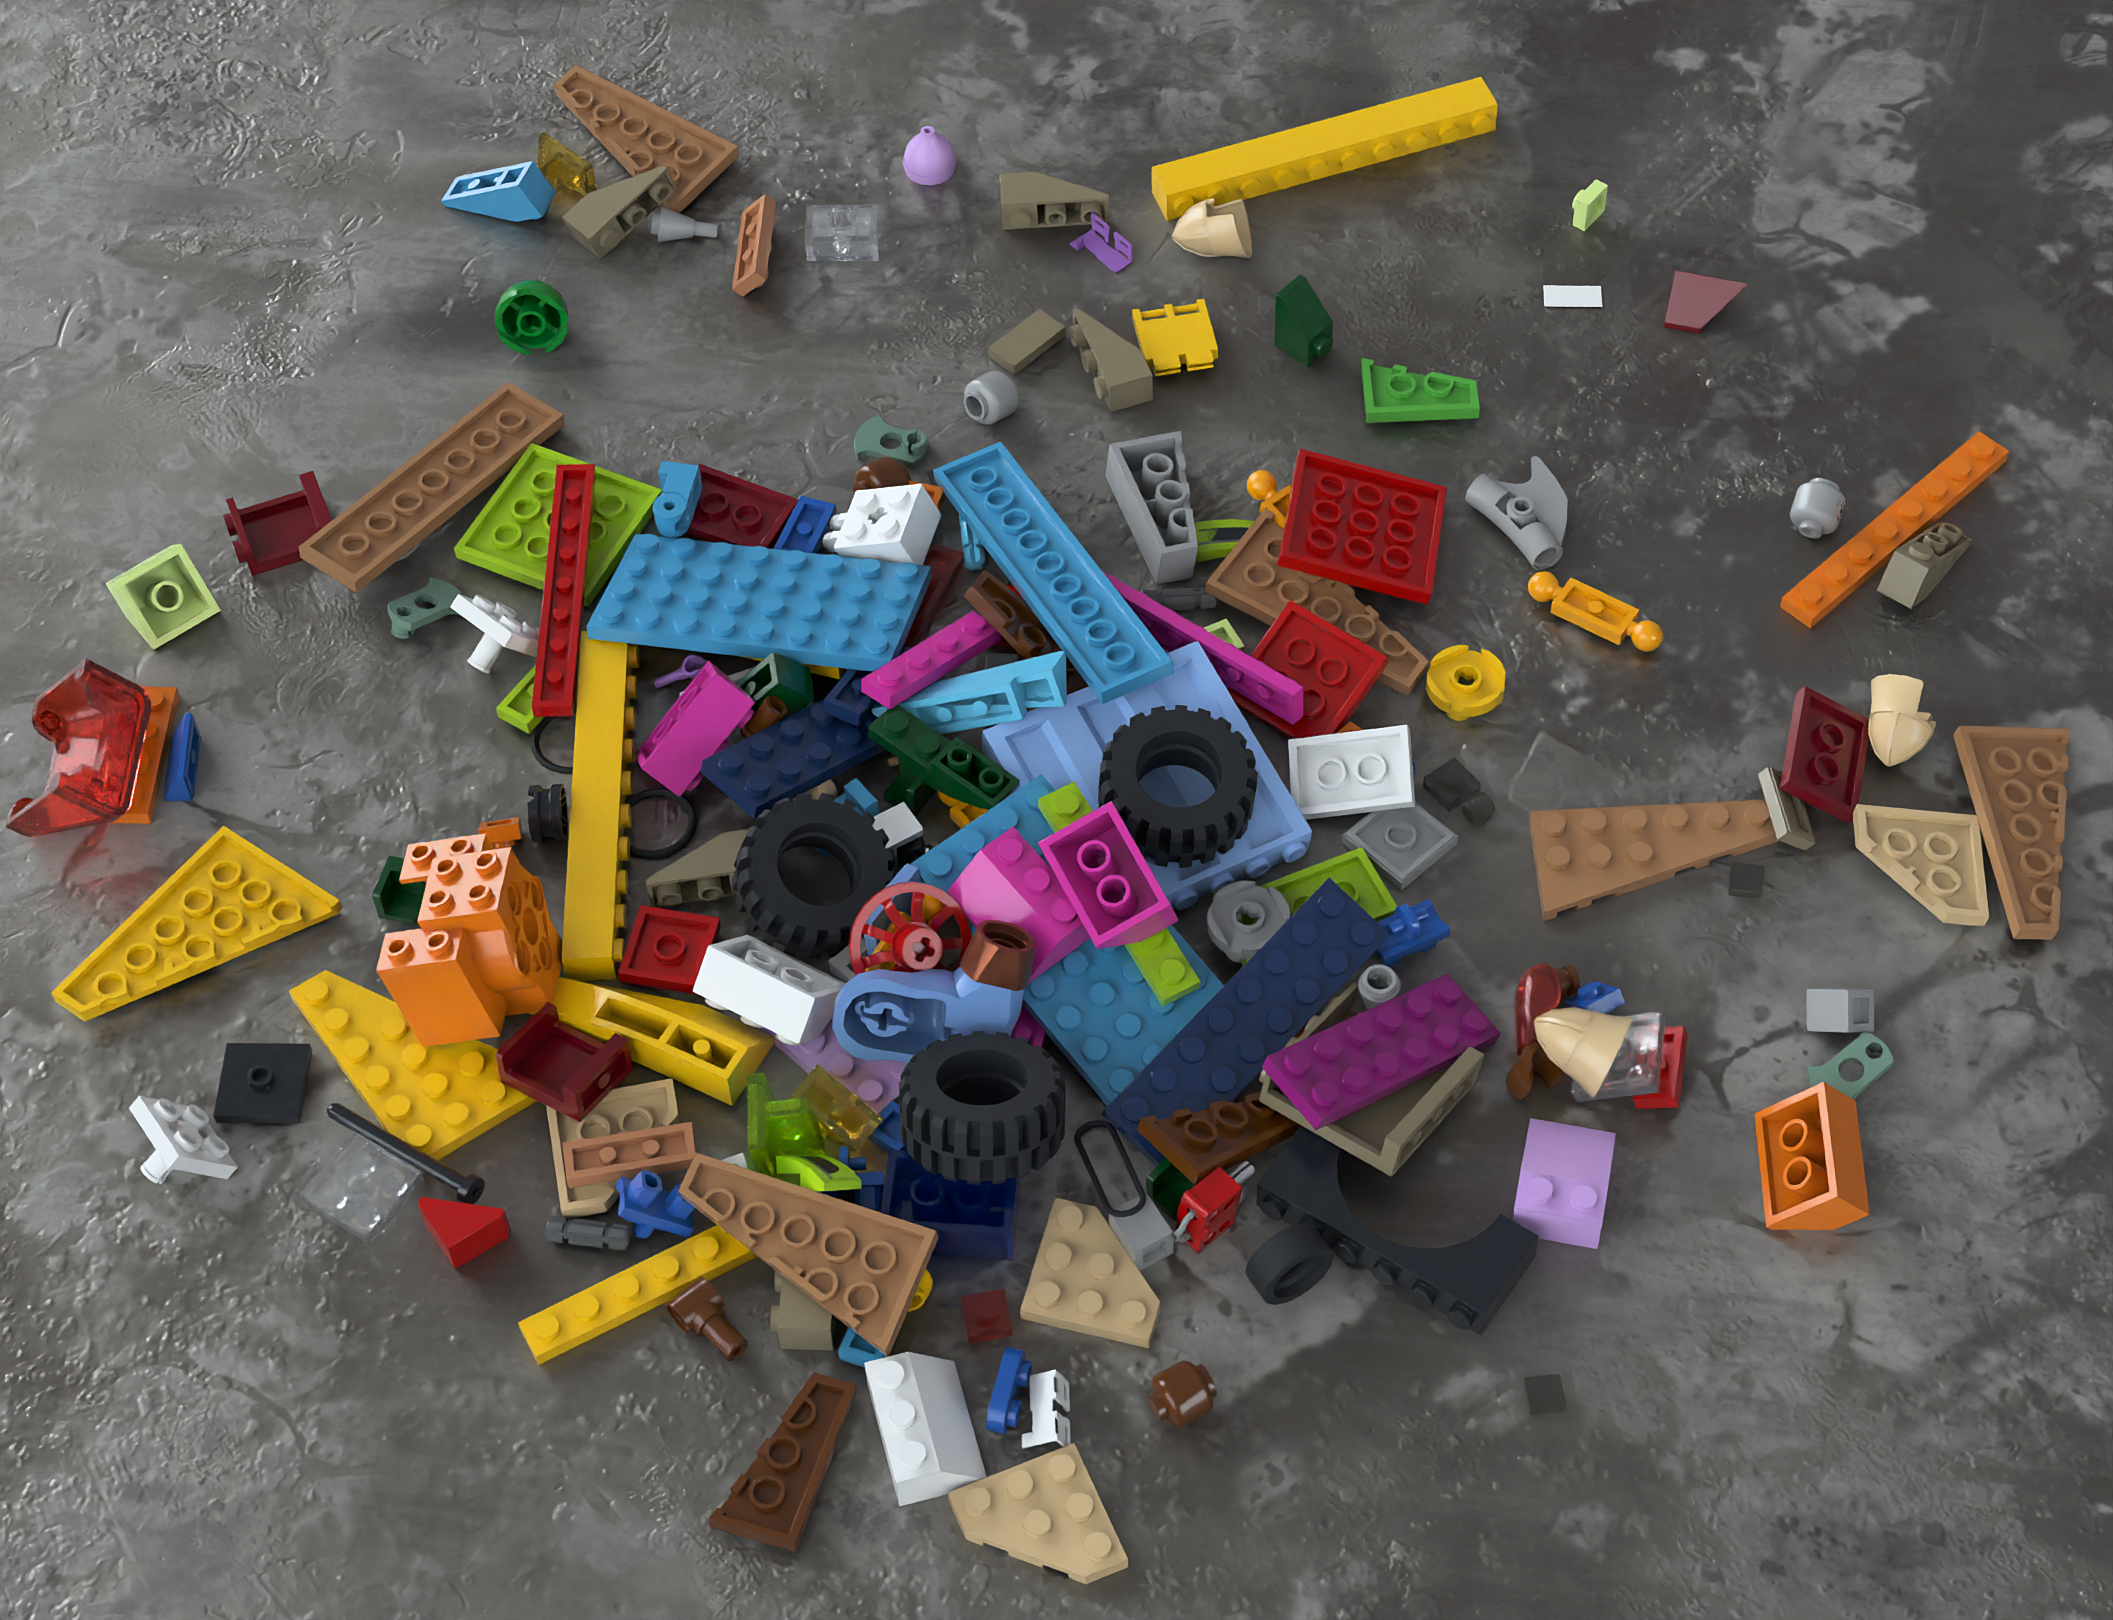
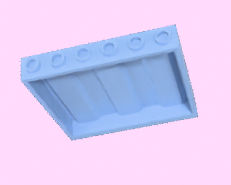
M1198 641L1167 653L1173 661V674L1105 704L1100 702L1088 686L1067 695L1065 706L1038 707L1029 711L1023 720L1000 723L982 731L983 754L1020 780V785L1010 795L1042 774L1055 790L1075 781L1088 804L1095 811L1099 808L1098 788L1103 751L1106 744L1113 741V733L1121 725L1125 724L1129 727L1131 717L1140 712L1148 716L1151 714V708L1165 706V710H1175V705H1187V710L1197 712L1198 708L1211 711V718L1217 720L1219 717H1222L1230 722L1231 732L1239 731L1247 740L1246 749L1249 748L1253 751L1256 760L1255 770L1258 772L1252 816L1248 820L1247 830L1242 838L1235 839L1234 847L1225 854H1220L1216 851L1215 860L1201 864L1200 860L1192 861V867L1179 868L1178 863L1168 862L1167 867L1155 865L1156 859L1146 858L1145 861L1173 910L1176 908L1177 910L1187 909L1194 905L1199 898L1212 892L1216 894L1221 888L1244 878L1260 877L1272 866L1283 861L1287 863L1294 862L1304 856L1309 850L1312 835L1311 828ZM1180 765L1159 767L1147 773L1139 781L1142 789L1151 798L1172 807H1190L1200 804L1216 792L1213 785L1204 775L1192 768Z

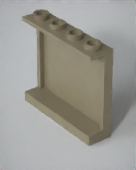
M1353 982L1341 995L1339 993L1334 994L1326 1010L1320 1016L1314 1015L1306 1025L1304 1033L1299 1038L1292 1037L1285 1048L1364 1012L1365 1010L1354 1005L1358 984ZM1469 1046L1454 1064L1318 1130L1311 1126L1264 1069L1259 1078V1081L1263 1083L1259 1101L1392 1177L1476 1084L1484 1054Z

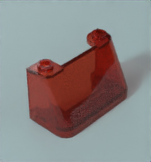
M86 658L35 698L32 710L34 729L39 735L55 743L45 792L36 799L21 798L15 802L9 810L5 827L23 836L37 837L113 822L127 813L133 799L151 713V700L146 691L138 684Z

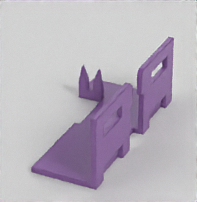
M1093 212L1091 213L1092 229L1070 243L1077 251L1083 247L1089 249L1096 255L1098 260L1115 274L1133 263V245L1115 231L1113 232L1115 249H1112L1108 245L1110 226ZM1120 251H1122L1126 256H1128V259L1125 256H1123L1120 253Z

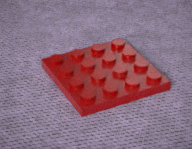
M1300 448L1294 468L1277 566L1428 605L1432 595L1447 487Z

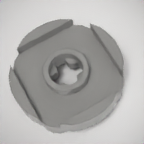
M1238 881L1221 888L1213 897V903L1207 912V931L1212 942L1221 951L1225 952L1230 960L1244 962L1247 959H1251L1290 918L1289 905L1284 896L1275 888L1268 886L1267 890L1263 887L1255 886V881ZM1245 914L1250 918L1258 917L1259 919L1254 925L1241 924V916Z

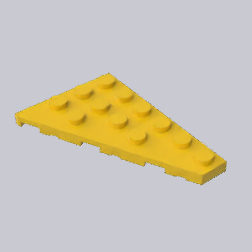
M223 826L61 982L51 994L56 1003L85 1022L338 915L343 908L339 899Z
M324 970L289 990L296 1006L382 1128L436 1160L443 1158L537 1102V1100L500 1081L495 1056L498 1049L479 1040L423 1047L396 1002L334 973ZM409 1164L415 1174L420 1171Z

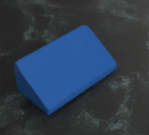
M191 713L184 714L170 740L164 801L192 800L194 797L201 735Z

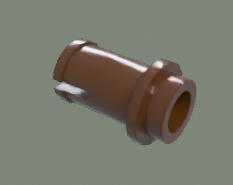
M768 695L749 721L740 729L742 737L746 739L777 723L787 713L785 703L774 695L771 697Z

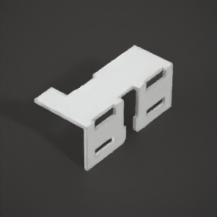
M1056 1370L1030 1376V1411H1032L1033 1425L1032 1432L1022 1434L1023 1449L1057 1441L1062 1447L1071 1444L1069 1419L1063 1417L1058 1411H1053V1400L1061 1404L1066 1412L1070 1411L1069 1382ZM1054 1377L1056 1378L1057 1393L1055 1392ZM1055 1418L1057 1419V1422H1058V1434L1056 1433V1420H1055Z

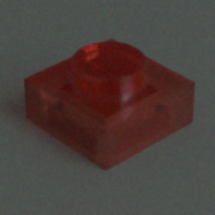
M1004 1288L961 1296V1305L969 1343L1012 1336V1326Z

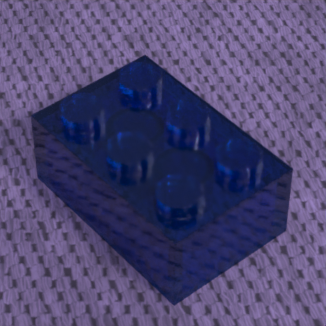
M889 1150L880 1213L935 1230L939 1238L932 1255L1013 1261L1021 1178L1017 1180L1014 1177L1007 1178L1005 1183L992 1184V1181H980V1185L968 1184L967 1180L962 1179L954 1182L945 1179L939 1172L934 1175L925 1170L922 1162L918 1164L907 1151Z

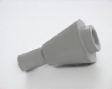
M661 206L660 213H653L651 234L658 235L657 242L692 238L693 236L717 238L718 224L697 222L693 218Z

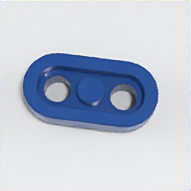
M1012 1347L1005 1348L988 1408L987 1431L1006 1434L1009 1426L1016 1427L1018 1424L1022 1404L1021 1400H1017L1020 1386H1028L1032 1371V1361L1026 1360L1025 1350Z

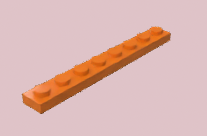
M1978 431L1787 592L1781 599L1780 607L1807 627H1813L1887 564L1894 550L1928 529L2007 461L2009 451Z

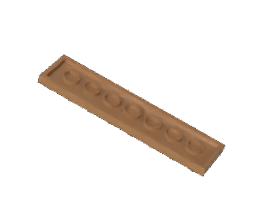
M507 382L300 545V558L354 592H359L515 466L531 443L541 445L565 425L564 414Z

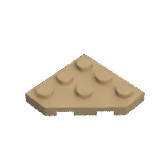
M1856 805L1853 812L1855 847L1943 923L1985 927L1989 919L1980 826L1977 815Z
M672 1078L613 1089L581 1122L546 1105L562 1216L572 1219L607 1212L620 1196L619 1191L616 1190L618 1180L569 1188L566 1180L562 1142L680 1124Z
M1055 1198L1022 1302L1020 1318L1149 1348L1160 1312L1159 1299L1097 1207Z
M1075 1443L948 1492L950 1505L963 1535L968 1541L982 1546L984 1543L1008 1551V1555L1041 1568L1044 1565L1067 1573L1068 1578L1084 1584L1128 1568V1558Z

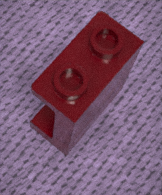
M314 471L299 475L303 490L243 509H237L233 497L226 499L230 513L224 514L223 517L230 537L238 535L239 540L232 543L239 564L247 562L252 576L302 561L299 546L332 521Z
M549 1002L537 1013L531 1015L526 1024L509 1040L504 1041L495 1055L500 1081L503 1084L578 1122H581L633 1070L628 1039L615 1033L604 1044L560 1022L557 1007Z

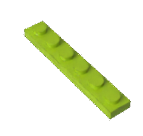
M1075 781L1038 799V808L1054 833L1093 812ZM1167 928L1141 942L1124 945L1162 1007L1199 989L1201 981Z

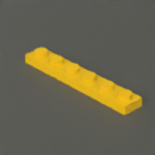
M716 1225L518 1322V1325L538 1365L669 1301L697 1277L702 1276L707 1281H710L758 1256Z

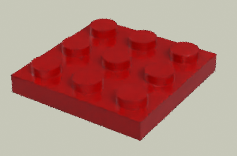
M1290 600L1250 656L1258 661H1262L1283 676L1293 679L1303 687V717L1295 724H1291L1230 687H1227V690L1239 709L1289 739L1336 734L1348 722L1389 664L1387 656Z

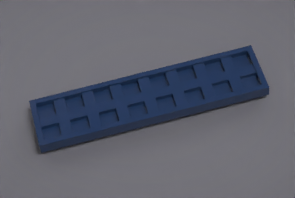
M1329 877L1101 1114L1144 1156L1157 1166L1166 1157L1137 1131L1141 1118L1155 1115L1157 1120L1171 1117L1172 1112L1175 1110L1189 1108L1191 1112L1209 1109L1212 1102L1226 1100L1228 1103H1231L1263 1070L1262 1065L1267 1056L1282 1050L1288 1041L1304 1027L1382 945L1390 934Z

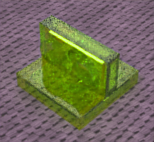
M765 1073L747 1075L749 1154L758 1173L783 1181V1174H777L776 1156L800 1154L825 1155V1140L808 1097L776 1101Z

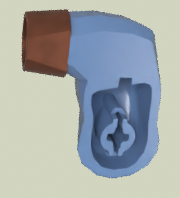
M986 920L978 924L962 957L960 967L954 972L944 969H928L909 973L878 969L857 974L842 986L835 999L832 1028L839 1045L855 1058L870 1061L894 1060L909 1063L919 1050L926 1051V1047L930 1043L938 1039L945 1041L949 1035L961 1033L962 1036L972 1035V1031H984L985 1034L995 1035L996 1032L1008 1033L1010 1037L1021 1012L1024 989L1028 987L1037 944L1035 938L1027 930L1015 924L999 920Z

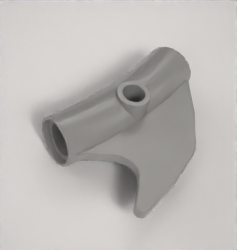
M1538 456L1531 458V479L1528 482L1522 484L1500 482L1492 479L1485 473L1478 476L1472 482L1466 493V502L1498 526L1519 548L1535 570L1548 569L1561 559L1563 555L1562 543L1567 523L1568 498L1556 477Z

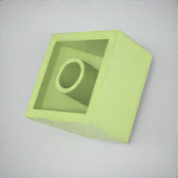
M182 544L169 546L105 583L125 617L152 649L158 648L221 611Z

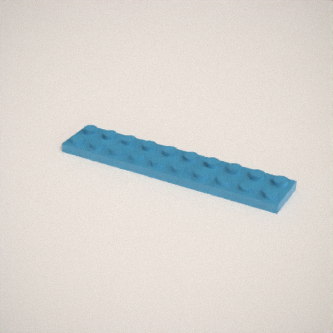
M1001 442L933 469L937 485L942 488L943 493L1061 650L1065 652L1067 658L1102 704L1174 673L1173 661Z

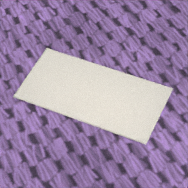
M1543 285L1545 307H1602L1601 286Z

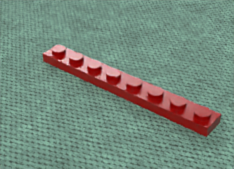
M595 464L556 465L532 697L534 717L573 716L596 483Z

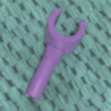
M689 655L683 661L682 668L654 679L655 686L659 688L678 680L694 679L701 671L700 668L708 661L697 655Z

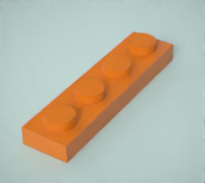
M138 686L108 811L112 823L151 824L180 699L177 687Z

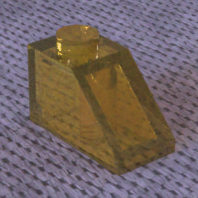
M818 1064L790 1095L783 1107L784 1110L814 1135L839 1146H848L849 1150L855 1153L883 1121L879 1114Z

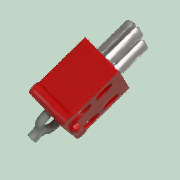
M1245 1161L1230 1174L1217 1167L1192 1189L1187 1190L1183 1194L1178 1207V1218L1175 1232L1172 1234V1240L1174 1242H1186L1197 1254H1200L1206 1246L1235 1223L1238 1205L1249 1196V1190L1242 1183L1254 1174V1167Z

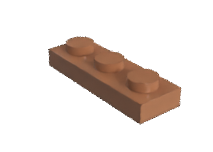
M766 194L742 211L732 290L742 297L754 288L761 287L769 274L767 268L769 254L772 249L771 237L775 224L776 201Z
M692 1122L562 1142L566 1180L569 1188L617 1181L621 1176L635 1178L643 1169L656 1174L689 1169L696 1153Z

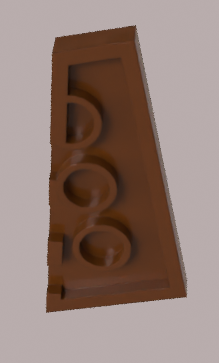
M984 569L964 594V597L1025 660L1062 651L1026 601ZM1066 656L1067 695L1088 687V684Z
M1261 1092L1245 1095L1243 1102L1228 1103L1226 1100L1212 1102L1209 1109L1191 1112L1189 1108L1173 1111L1171 1117L1157 1120L1155 1115L1143 1117L1140 1119L1137 1131L1194 1185H1197L1217 1167L1226 1170L1292 1137L1301 1125L1259 1101Z
M813 1373L781 1417L782 1422L770 1439L766 1438L757 1451L758 1456L744 1475L741 1473L730 1488L731 1494L721 1508L717 1507L708 1519L710 1528L796 1552L856 1397V1384Z

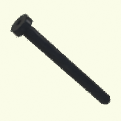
M332 1103L328 1106L327 1114L329 1118L457 1192L458 1201L474 1204L481 1197L485 1181L477 1175L463 1176L339 1103Z

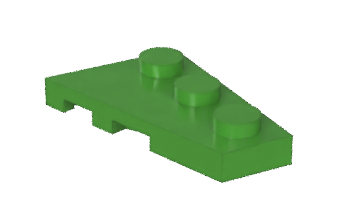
M1361 358V375L1367 423L1479 418L1480 406L1476 380L1431 372L1426 376L1407 372L1408 367L1394 364L1393 368L1390 369L1375 366L1374 360Z

